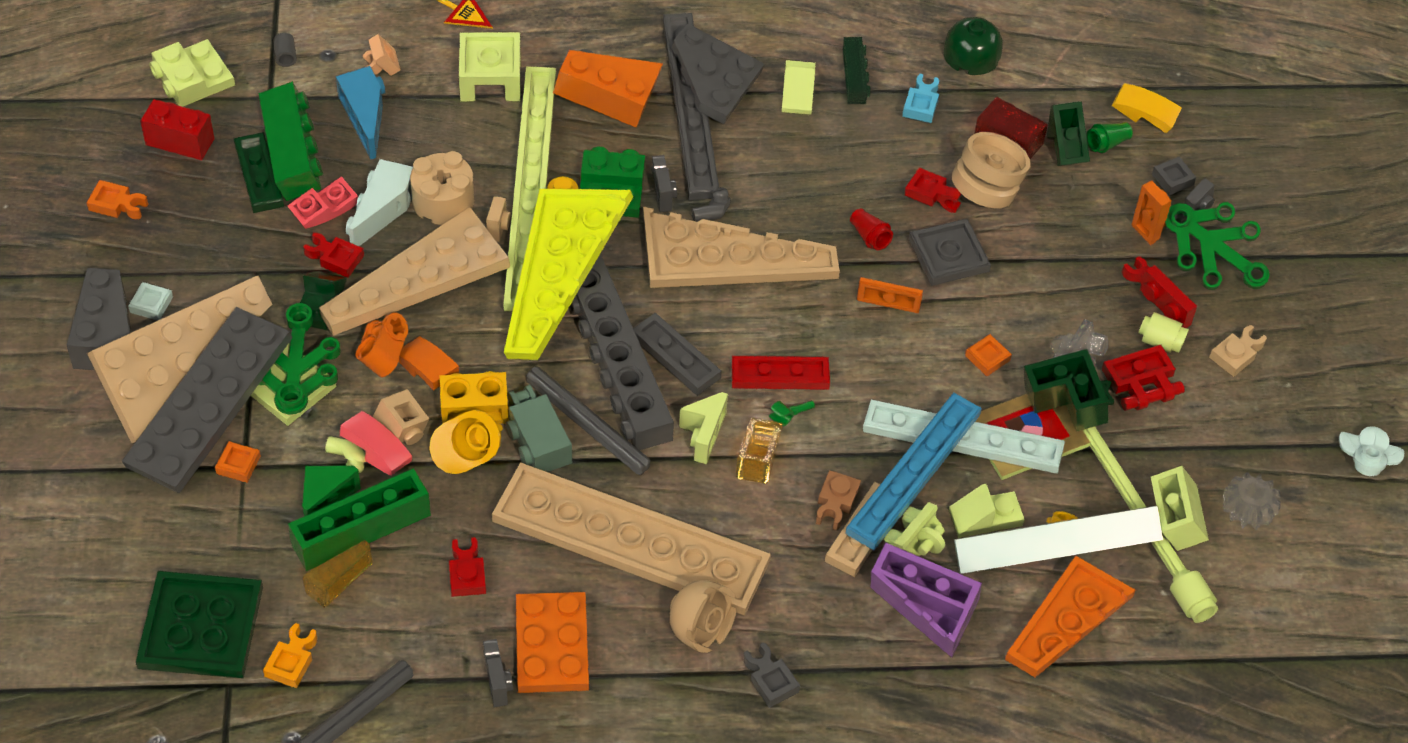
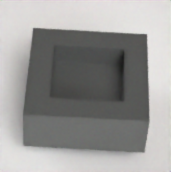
M1180 157L1154 166L1152 172L1153 177L1168 195L1194 186L1196 176Z

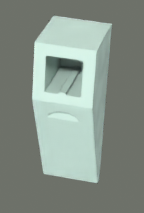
M380 159L375 171H370L367 178L365 193H360L356 204V213L354 217H349L346 224V234L349 235L350 243L357 246L362 245L407 211L412 200L410 182L412 166Z

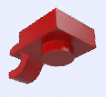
M920 167L905 187V196L931 207L938 201L945 210L951 213H956L960 207L961 202L958 199L962 194L957 188L946 186L947 178Z

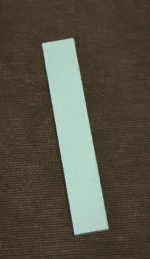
M871 400L863 424V432L914 443L937 413ZM974 422L953 451L1058 474L1065 441Z
M1150 506L954 539L959 573L962 574L1163 540L1158 507Z

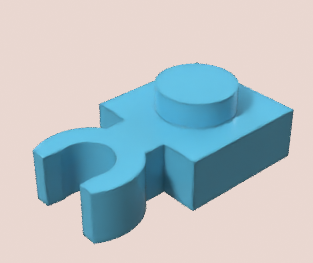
M923 74L917 76L915 88L910 87L902 117L932 123L939 99V94L937 93L939 78L935 77L932 84L923 83Z

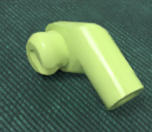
M328 437L325 447L326 452L344 456L345 459H348L346 466H355L359 473L364 470V462H366L363 449L347 439Z

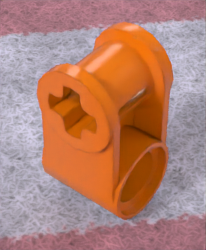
M393 312L386 315L384 320H373L365 327L364 335L355 356L381 378L389 375L399 362V355L405 338L408 335V324L401 314Z

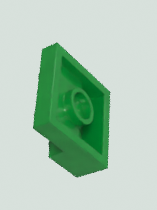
M600 146L594 147L591 150H584L580 189L631 190L633 198L623 217L639 218L645 174V155H641L633 149H626L622 153L609 152L606 148Z

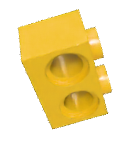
M489 371L477 374L454 373L451 375H440L442 424L472 410L486 412L497 424H506L509 421L506 372L496 373Z

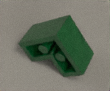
M1088 349L1024 366L1025 390L1034 413L1066 405L1076 432L1108 423V399Z

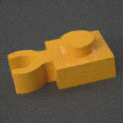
M295 623L289 630V644L280 641L277 643L263 669L264 677L297 688L312 661L311 652L308 650H311L317 643L316 630L312 629L306 638H299L298 636L301 632L300 624Z

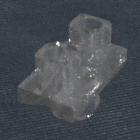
M1084 319L1075 335L1068 333L1066 336L1057 335L1053 338L1050 347L1054 352L1053 358L1088 349L1089 354L1104 356L1109 344L1108 336L1094 332L1093 321ZM1090 356L1094 364V367H1096L1095 357Z

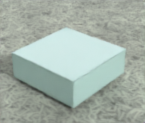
M142 282L128 305L130 313L157 321L160 320L173 298L172 290Z

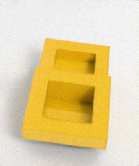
M1126 83L1121 86L1112 104L1115 109L1135 123L1143 117L1164 133L1172 129L1182 109L1174 102L1155 92Z

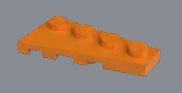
M1075 556L1008 650L1005 660L1031 676L1037 677L1133 598L1136 590Z

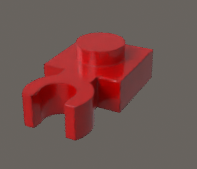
M320 233L312 234L313 244L318 246L311 247L307 244L303 246L306 257L320 259L321 267L349 278L364 257V249L338 237H335L332 243H330Z
M475 537L471 538V547L467 550L460 549L458 539H453L452 554L456 560H449L451 596L486 594L483 557L476 558L478 556L477 539Z

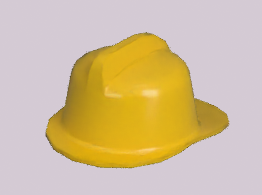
M472 410L443 423L434 431L429 446L431 458L436 466L446 473L459 474L467 472L489 461L496 455L501 444V431L503 427L501 424H497L484 411Z

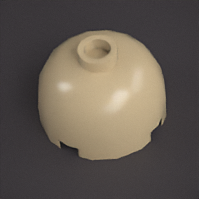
M699 580L687 584L674 596L670 605V625L675 636L682 643L698 652L708 653L712 651L708 647L716 639L721 644L732 628L736 616V608L731 606V597L735 598V593L730 588L712 581Z

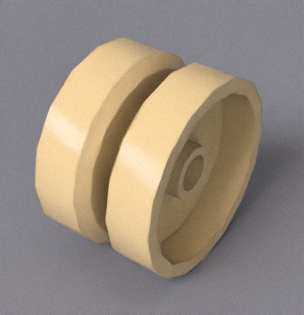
M992 132L975 133L968 139L962 151V157L955 165L952 172V181L958 191L974 203L988 208H1004L1014 201L1020 189V184L1030 169V158L1025 150L1005 136Z

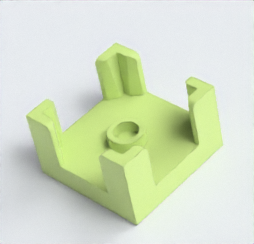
M520 32L460 33V101H475V85H505V100L520 101Z

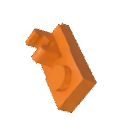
M1152 180L1141 187L1131 224L1150 245H1153L1160 239L1162 229L1166 226L1165 221L1172 202L1167 193L1161 190Z

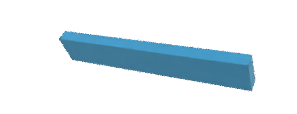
M953 392L849 523L845 534L875 550L980 416L982 408Z

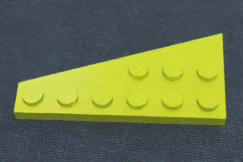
M539 189L504 348V354L507 359L538 360L630 204L633 198L631 190Z

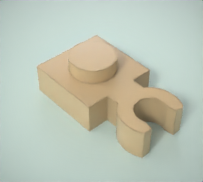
M1249 325L1244 328L1240 339L1232 333L1212 349L1209 358L1234 377L1255 360L1257 351L1264 347L1267 337L1263 335L1260 339H1252L1250 336L1254 327Z

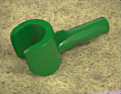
M811 400L788 408L781 401H777L772 405L771 410L774 413L770 414L769 417L783 427L798 413L815 408V403Z

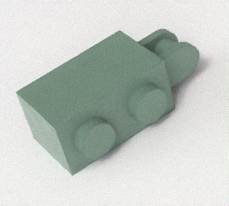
M530 385L524 386V390L514 393L513 390L507 392L511 407H509L510 421L506 422V428L511 440L517 439L520 445L518 450L522 462L545 472L572 464V444L547 395L536 397Z

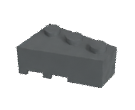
M87 268L69 334L67 349L73 369L95 370L87 353L131 333L126 294L120 270Z

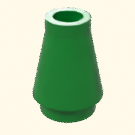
M1127 122L1094 124L1086 134L1088 146L1093 152L1105 153L1120 143L1131 139L1133 135L1132 127Z

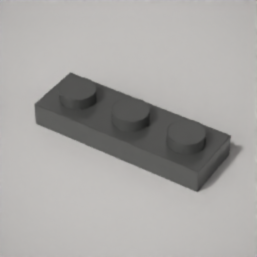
M657 313L652 314L633 328L640 345L697 396L721 379L722 371Z

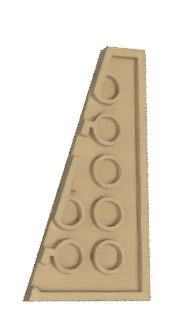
M468 207L319 307L321 318L334 336L510 268L509 257L474 211Z
M643 207L650 288L839 279L840 270L836 246L802 239L792 242L778 239V234L767 232L766 236L750 233L749 228L706 219L696 222L682 219L681 214L670 212V215L667 216L654 213L652 208Z
M258 275L87 353L131 443L138 440L236 307L260 317L272 305Z

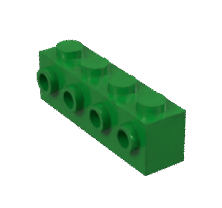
M292 81L258 93L274 180L286 201L300 197L311 188L315 191L321 190L319 176L323 175L319 160L315 158V154L318 153V147L314 137L310 134V131L314 130V126L309 114L306 113V109H309L310 106L304 91L299 92Z
M414 468L288 523L292 547L305 570L309 571L431 516L429 493Z

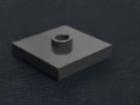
M968 218L909 233V241L931 286L990 272L991 264Z

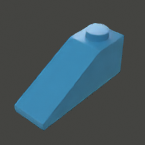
M368 66L336 76L338 97L371 160L377 156L383 110L382 94L385 93V86L380 76L376 77L371 67Z

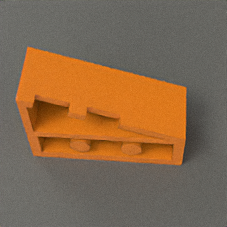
M569 50L559 71L553 94L637 128L654 90L663 63Z

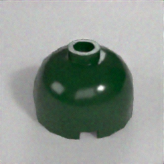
M967 17L957 21L948 31L943 54L946 62L957 71H959V68L968 70V75H982L993 71L998 66L1003 49V40L998 28L992 22L980 17Z

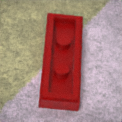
M732 356V388L829 390L830 388L829 357Z

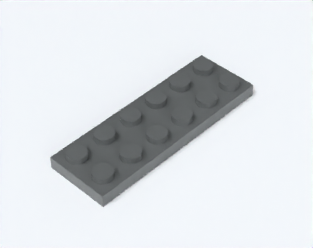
M236 307L122 460L124 466L176 493H180L291 341L290 331Z

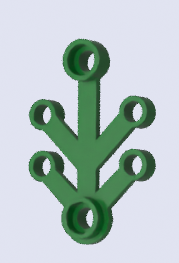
M1223 202L1217 208L1195 211L1187 204H1174L1169 209L1165 224L1171 232L1176 234L1179 251L1177 265L1181 270L1190 271L1196 265V255L1190 249V234L1200 241L1204 268L1202 283L1205 288L1215 290L1222 282V275L1217 271L1215 253L1243 273V281L1249 288L1260 289L1266 285L1270 276L1267 266L1260 262L1251 263L1224 243L1226 241L1242 239L1249 242L1255 241L1261 232L1257 222L1247 221L1241 227L1208 231L1198 223L1214 220L1222 223L1230 222L1235 215V208L1231 203ZM1227 208L1230 210L1231 215L1229 217H1222L1219 210ZM1182 213L1186 216L1187 220L1184 223H1179L1175 220V216ZM1249 226L1254 227L1256 234L1254 236L1247 235L1245 228ZM1189 256L1193 263L1185 266L1181 263V258ZM1258 269L1262 272L1263 277L1255 279L1252 277L1251 271ZM1208 275H1215L1218 282L1211 285L1206 281V277Z
M303 303L293 304L286 311L287 324L292 329L289 358L284 353H281L274 363L287 375L286 383L284 384L271 373V368L259 383V385L267 386L275 394L276 408L280 412L289 415L303 411L308 404V396L322 385L332 386L338 381L337 368L332 364H323L318 368L317 374L300 384L303 374L322 360L335 359L341 353L339 341L336 338L327 337L321 341L320 346L303 357L305 333L313 324L312 310ZM327 347H335L333 350H326ZM326 373H331V374H332V375L329 376V377H324V376H323V375L326 374Z

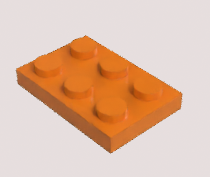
M586 592L516 594L518 693L589 691Z

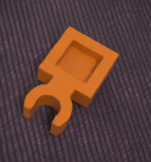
M103 180L98 181L87 201L88 211L118 218L122 211L126 212L132 219H141V210L135 206H148L146 195L141 193L130 195L129 187Z

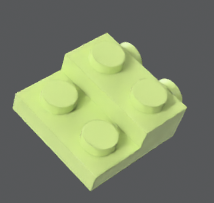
M208 39L184 49L177 42L151 53L153 61L149 62L152 74L156 79L161 78L167 97L169 99L174 98L179 106H186L235 86L233 75Z

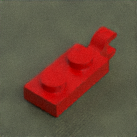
M1140 256L1136 257L1134 263L1137 269L1131 268L1127 263L1124 264L1122 269L1123 277L1129 281L1141 283L1140 291H1142L1147 300L1153 302L1166 317L1183 323L1182 327L1188 328L1191 326L1197 305L1156 265L1149 267L1146 260Z

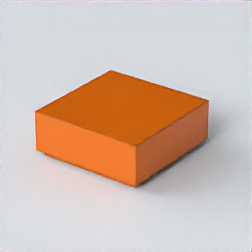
M991 334L966 349L965 357L985 376H989L1010 362L1012 356Z
M228 441L215 466L216 474L248 483L261 457L260 450Z

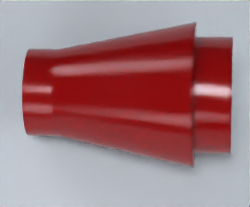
M862 208L852 213L850 222L855 226L868 248L882 250L891 243L893 232L888 223L867 213Z

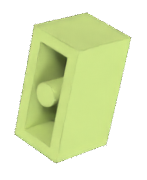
M1183 466L1151 476L1161 530L1173 547L1179 551L1208 541L1198 488Z

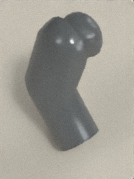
M723 187L716 188L712 191L713 199L709 205L692 208L693 221L720 219L731 203V198L728 197V190Z

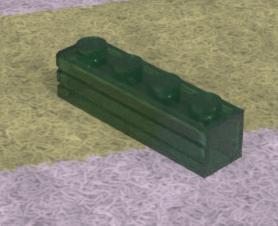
M844 37L842 52L847 104H866L867 97H870V86H867V83H869V72L865 70L868 67V60L864 58L866 56V45H863L862 37Z

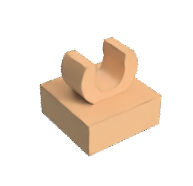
M379 34L370 38L371 50L363 54V58L369 63L366 67L370 66L375 75L380 73L382 69L390 76L399 72L401 69L395 49Z

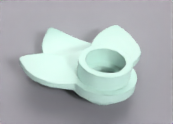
M1366 427L1361 431L1360 435L1341 432L1339 435V445L1342 451L1353 457L1356 470L1363 475L1376 476L1387 465H1398L1403 461L1404 450L1389 445L1387 433L1378 427Z

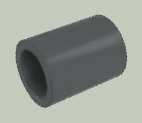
M288 33L276 35L273 39L276 63L282 67L294 65L297 61L294 37Z

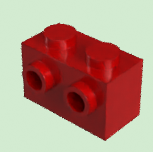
M153 99L140 120L145 145L201 161L215 139L210 114L178 106L171 102Z

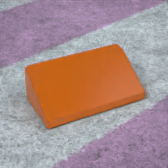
M860 277L858 301L919 313L923 290Z

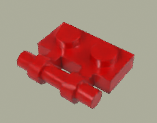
M1162 345L1103 362L1101 370L1107 380L1111 381V387L1115 394L1128 391L1130 396L1122 398L1120 401L1124 411L1133 408L1141 410L1147 408L1150 403L1159 400L1167 402L1173 400L1176 395L1185 392L1181 381L1170 383L1168 379L1174 376L1176 368ZM1150 383H1154L1156 388L1144 391L1142 387Z

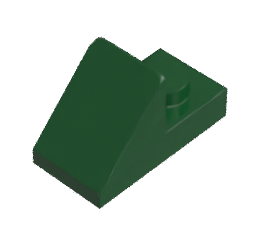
M1082 101L1052 105L1050 108L1047 138L1054 137L1057 166L1090 162Z
M313 271L303 276L305 292L300 303L308 305L312 310L313 324L311 327L327 330L328 327L321 318L319 307L342 293L347 279L338 275Z

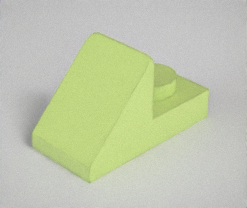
M786 60L782 112L811 115L815 63Z
M727 393L715 394L684 406L680 410V428L693 432L690 446L695 447L694 461L707 464L727 413Z
M987 484L980 485L949 507L958 538L1021 527L1024 523V516L1015 491L990 495Z

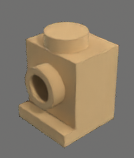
M408 389L381 399L373 415V418L383 424L401 442L405 441L407 445H413L423 437V431L429 421V417Z

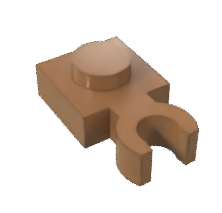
M829 470L818 499V504L822 506L817 510L816 524L820 525L824 517L830 516L834 519L833 530L837 531L841 526L842 512L848 514L851 512L860 489L861 480Z

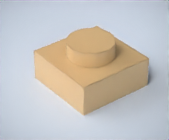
M494 196L486 223L487 230L496 241L500 242L503 230L509 229L511 212L506 209V198Z

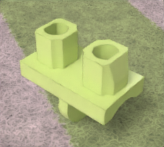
M928 502L922 510L910 506L902 518L903 526L906 528L905 531L901 532L891 529L884 538L885 543L916 556H925L929 551L935 554L940 553L945 547V541L942 537L945 530L936 517L937 505Z

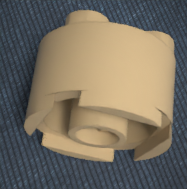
M455 151L437 153L417 158L414 161L410 182L413 208L419 217L423 219L424 216L432 219L434 224L443 225L468 207L473 208V172L470 165L462 159L460 153Z

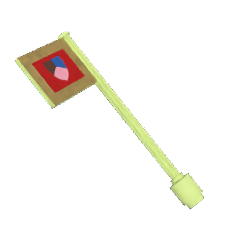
M1025 394L981 411L980 416L975 421L1064 440L1062 457L1090 446L1130 510L1146 507L1096 427L1076 432L1066 405L1034 413L1028 395ZM989 459L1001 480L1032 469ZM1162 533L1163 540L1151 543L1173 576L1170 591L1188 618H1192L1195 623L1204 622L1218 611L1217 599L1200 572L1186 570L1169 541Z

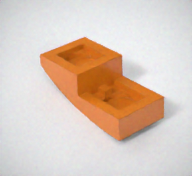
M420 336L402 347L399 363L413 377L419 375L433 391L440 387V375L459 373V365L436 345Z

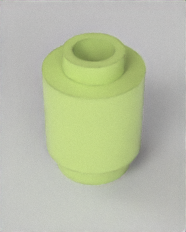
M1154 312L1152 317H1144L1138 333L1144 335L1142 339L1144 343L1152 346L1162 345L1166 352L1171 353L1173 350L1179 353L1189 329L1182 327L1183 323Z

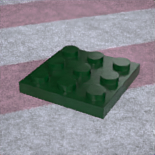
M158 571L136 658L137 669L244 679L263 591L262 580Z

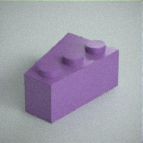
M885 543L871 571V588L952 658L980 599L982 583Z

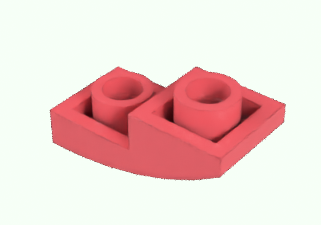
M341 176L319 193L311 188L287 205V207L302 226L307 229L323 224L356 206L358 195Z
M364 411L359 412L341 424L340 436L366 450V462L384 473L392 476L412 461L411 453L402 442L383 424Z

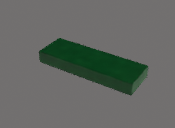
M264 132L234 138L253 213L284 207L282 194L275 184L269 148Z

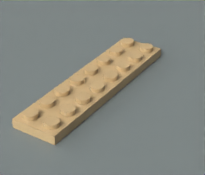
M521 462L492 513V522L677 591H680L687 584L699 580L712 581L724 585L735 593V598L731 597V606L736 608V613L742 615L746 614L771 558L770 553Z

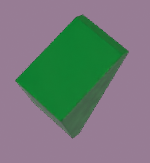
M305 466L302 503L304 516L345 499L360 490L359 470L355 466Z

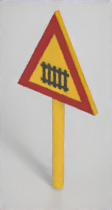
M437 0L454 10L444 21V24L493 29L475 0H462L459 5L449 0Z

